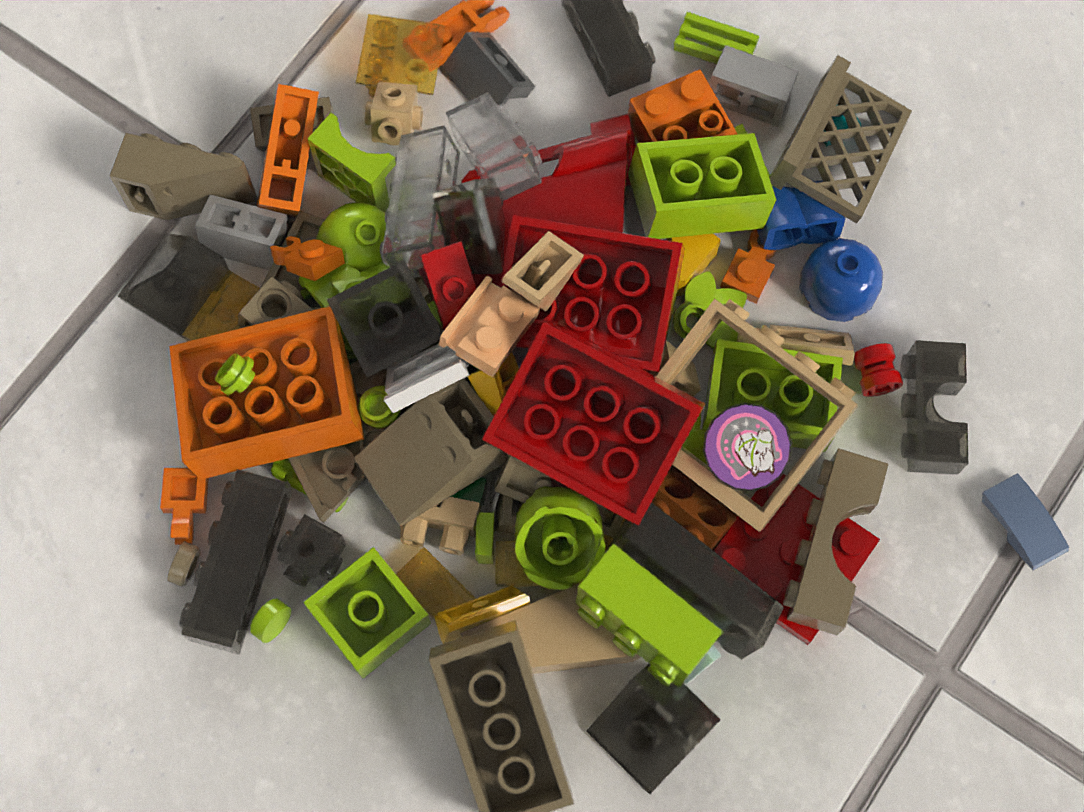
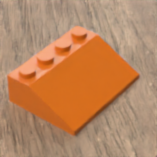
M333 305L169 346L182 462L200 480L365 440L358 409L359 401L336 310ZM234 353L239 354L241 357H250L254 360L252 370L255 372L250 385L241 393L237 391L230 395L223 393L221 385L215 381L216 374L221 366Z

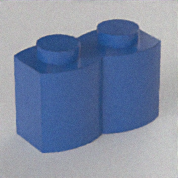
M772 186L776 202L764 228L756 229L764 249L781 250L801 243L820 244L837 239L841 236L846 218L795 187L784 186L780 190Z

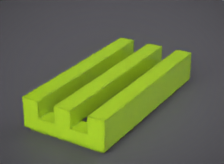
M687 11L678 37L675 39L673 50L717 64L722 54L721 50L724 49L725 45L753 55L759 35ZM686 37L707 43L708 47L686 40Z

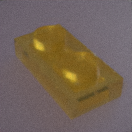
M228 270L182 336L188 342L239 329V312L260 288Z

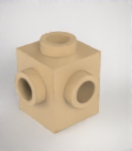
M378 82L373 102L367 101L365 106V125L371 126L372 142L389 145H411L414 131L421 130L423 122V106H418L417 85Z

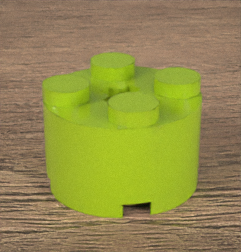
M544 486L537 489L524 502L515 521V552L519 563L524 569V573L530 580L549 589L562 590L571 588L572 584L585 579L605 555L602 520L598 506L591 499L571 488Z

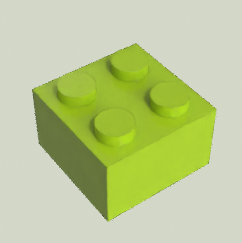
M374 547L303 602L363 679L431 625L428 613Z

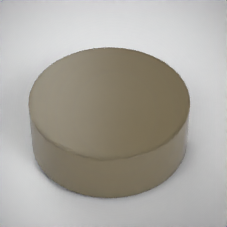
M186 541L180 545L168 572V582L181 587L187 585L199 560L200 549L198 546Z

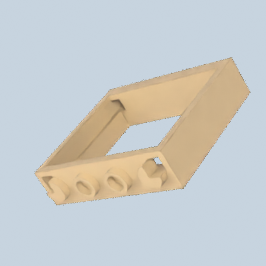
M714 299L657 374V378L673 386L717 326L723 321L839 407L763 507L739 489L720 480L708 465L682 446L672 465L756 530L761 531L856 410L858 404L851 400L856 392L836 377L829 384L816 374L820 365L801 351H798L795 357L790 355L780 347L785 339L766 325H763L759 331L745 321L750 314L731 299L725 305Z

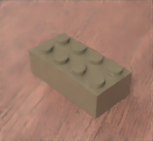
M516 620L430 648L429 662L479 812H552L574 804L571 786Z

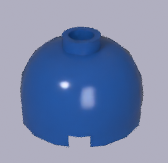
M838 238L824 242L809 255L800 274L799 288L802 295L804 292L805 298L810 303L809 307L814 313L827 320L847 322L863 313L866 314L872 309L882 290L883 270L878 257L868 246L856 240Z

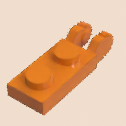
M463 0L402 41L403 49L421 71L428 75L445 63L466 32L492 33L508 21L510 12L505 7L499 6L494 11L480 18L479 15L491 7L495 0Z

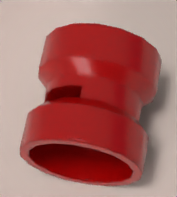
M889 343L875 344L855 352L853 362L855 368L862 375L859 384L863 396L875 397L885 395L903 386L901 373L894 368L893 364L896 358L893 345Z

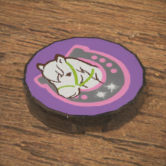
M741 403L727 407L714 417L705 432L703 445L707 467L716 479L734 490L749 492L767 488L780 479L791 462L793 450L789 427L776 412L763 405Z

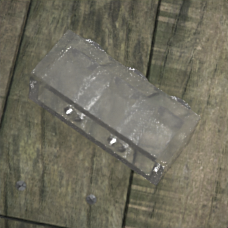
M488 92L445 112L456 143L497 203L542 183L537 166L542 164V160L533 142L527 144L526 137L518 122L513 124L503 103L497 105Z

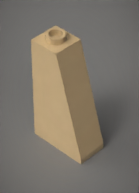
M580 583L461 633L463 638L516 620L533 674L631 663L640 659L637 653L632 658L621 651L612 641L615 635L601 625L596 629L578 614L577 611L580 607L575 602Z

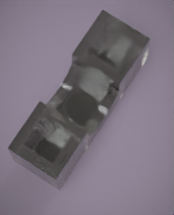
M916 340L908 353L902 355L900 365L902 379H907V393H903L901 399V417L907 418V433H903L901 455L902 458H907L908 472L958 475L968 464V423L952 422L941 417L934 407L933 398L938 395L956 396L967 383L966 343Z

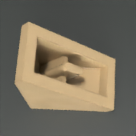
M548 231L504 275L502 282L537 307L547 311L580 264L584 255Z

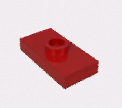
M461 241L419 254L443 331L477 289Z

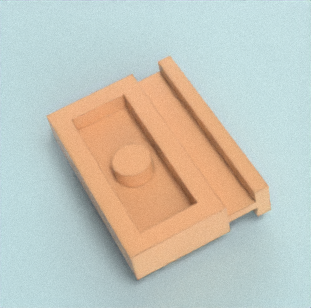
M486 276L441 334L439 345L443 348L448 346L456 351V356L493 377L538 317L540 308L507 287L503 286L500 288L491 283L492 278Z

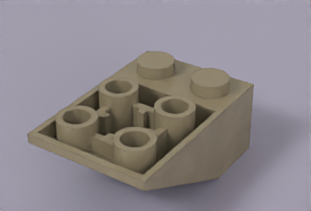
M125 133L109 175L129 211L164 220L200 214L210 194L245 204L256 202L257 199L244 161L239 157L227 152H220L218 155L205 152L189 143H180L179 145L167 143L159 137L143 133L141 136Z
M463 378L417 401L353 459L401 527L504 464L509 454L482 440L494 416L467 380Z

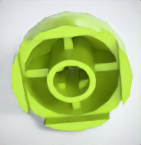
M365 202L346 203L330 212L319 227V232L316 236V239L323 241V243L342 248L345 264L356 268L359 272L374 267L385 260L389 261L392 265L396 259L399 246L397 229L389 215L376 205Z

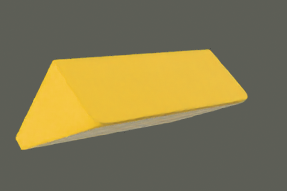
M511 585L436 613L434 618L441 642L444 644L462 638V632L530 603L529 595Z

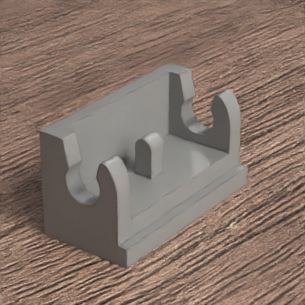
M725 45L709 85L722 107L778 127L799 71Z
M211 194L195 224L201 252L270 270L273 264L270 247L273 245L282 246L288 235L286 214Z

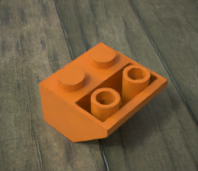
M701 69L629 100L628 113L634 136L638 143L737 135L735 128Z

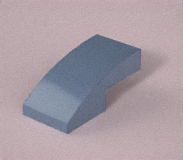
M1018 473L982 492L983 504L1008 531V543L1032 571L1069 551V545L1057 524L1036 494Z

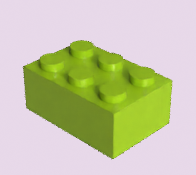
M754 133L637 143L628 171L646 237L664 239L763 229L776 202V197Z
M723 339L716 340L711 357L702 430L709 431L715 419L728 409L742 405L757 406L771 412L786 428L790 447L807 449L837 411L838 407L756 345ZM784 349L793 357L798 353L796 350ZM802 352L820 365L816 374L829 384L834 377L841 381L842 357ZM831 442L828 444V446L825 448L823 452H826Z
M615 544L610 547L578 587L575 602L580 607L577 611L578 614L594 628L598 629L602 625L615 635L612 640L613 643L625 654L633 658L637 653L650 664L647 669L649 673L665 686L673 683L680 688L723 632Z

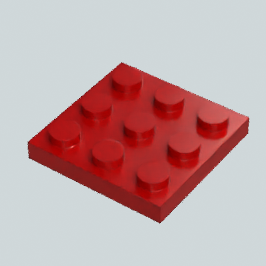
M781 472L769 484L759 487L751 499L763 507L786 475ZM798 484L763 530H756L738 516L701 571L806 645H809L819 630L786 620L790 607L783 605L790 580H798L801 569L800 565L794 564L799 544L802 539L809 540L812 525L806 524L809 507L813 499L820 500L819 497ZM850 518L843 520L836 526L832 537V552L838 568L852 582L880 539Z

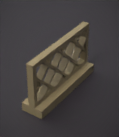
M837 55L821 78L769 179L771 185L780 190L787 182L857 224L867 208L912 110L849 74L847 70L851 62ZM845 88L857 94L862 103L850 104L844 92ZM884 110L896 117V123L884 124L878 111ZM867 113L872 126L861 127L855 114ZM843 115L849 129L837 130L831 117ZM877 135L883 149L871 150L866 136ZM854 138L860 152L847 153L842 139ZM830 141L836 155L824 157L818 143ZM864 161L871 176L858 177L852 163ZM841 164L847 179L834 180L828 166ZM817 168L823 182L815 183L802 175L803 170ZM852 188L858 202L857 205L854 206L844 200L839 190Z

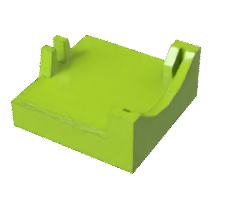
M330 113L308 138L318 176L353 201L376 205L386 212L390 207L385 177L396 166L395 157L390 153H366L352 147L341 134L337 116Z

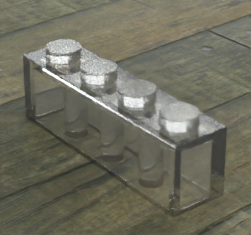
M445 125L401 135L398 153L395 154L396 168L394 180L390 184L391 199L389 211L385 214L384 241L380 244L381 258L386 266L391 267L398 280L420 277L416 270L422 266L419 254L449 244L460 152Z

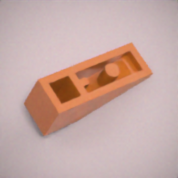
M278 83L256 207L286 214L290 217H296L300 212L310 150L308 138L313 132L319 92Z

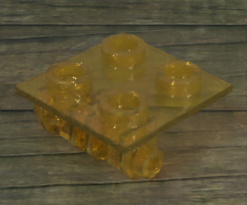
M368 14L356 84L365 85L369 90L368 94L373 98L378 82L417 85L418 93L434 95L445 25Z

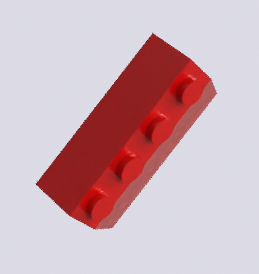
M513 215L500 288L505 286L517 293L504 284L502 279L548 231L584 255L580 264L548 310L545 311L540 308L538 317L515 347L530 349L543 322L552 320L641 369L660 372L685 248L683 243Z
M552 320L544 321L482 440L639 526L702 412L705 403Z

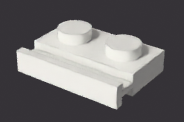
M438 343L387 369L385 391L388 395L384 397V401L392 413H395L469 376V372L466 369L469 363L456 356V351L448 346L443 348Z

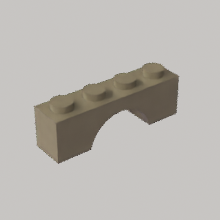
M840 448L837 449L831 460H823L817 478V484L823 485L820 500H812L806 518V524L812 525L809 540H801L794 564L801 566L798 580H790L783 601V605L790 607L786 620L836 636L845 629L856 585L843 575L835 562L832 552L833 533L836 526L843 520L857 515L870 514L878 505L889 463Z

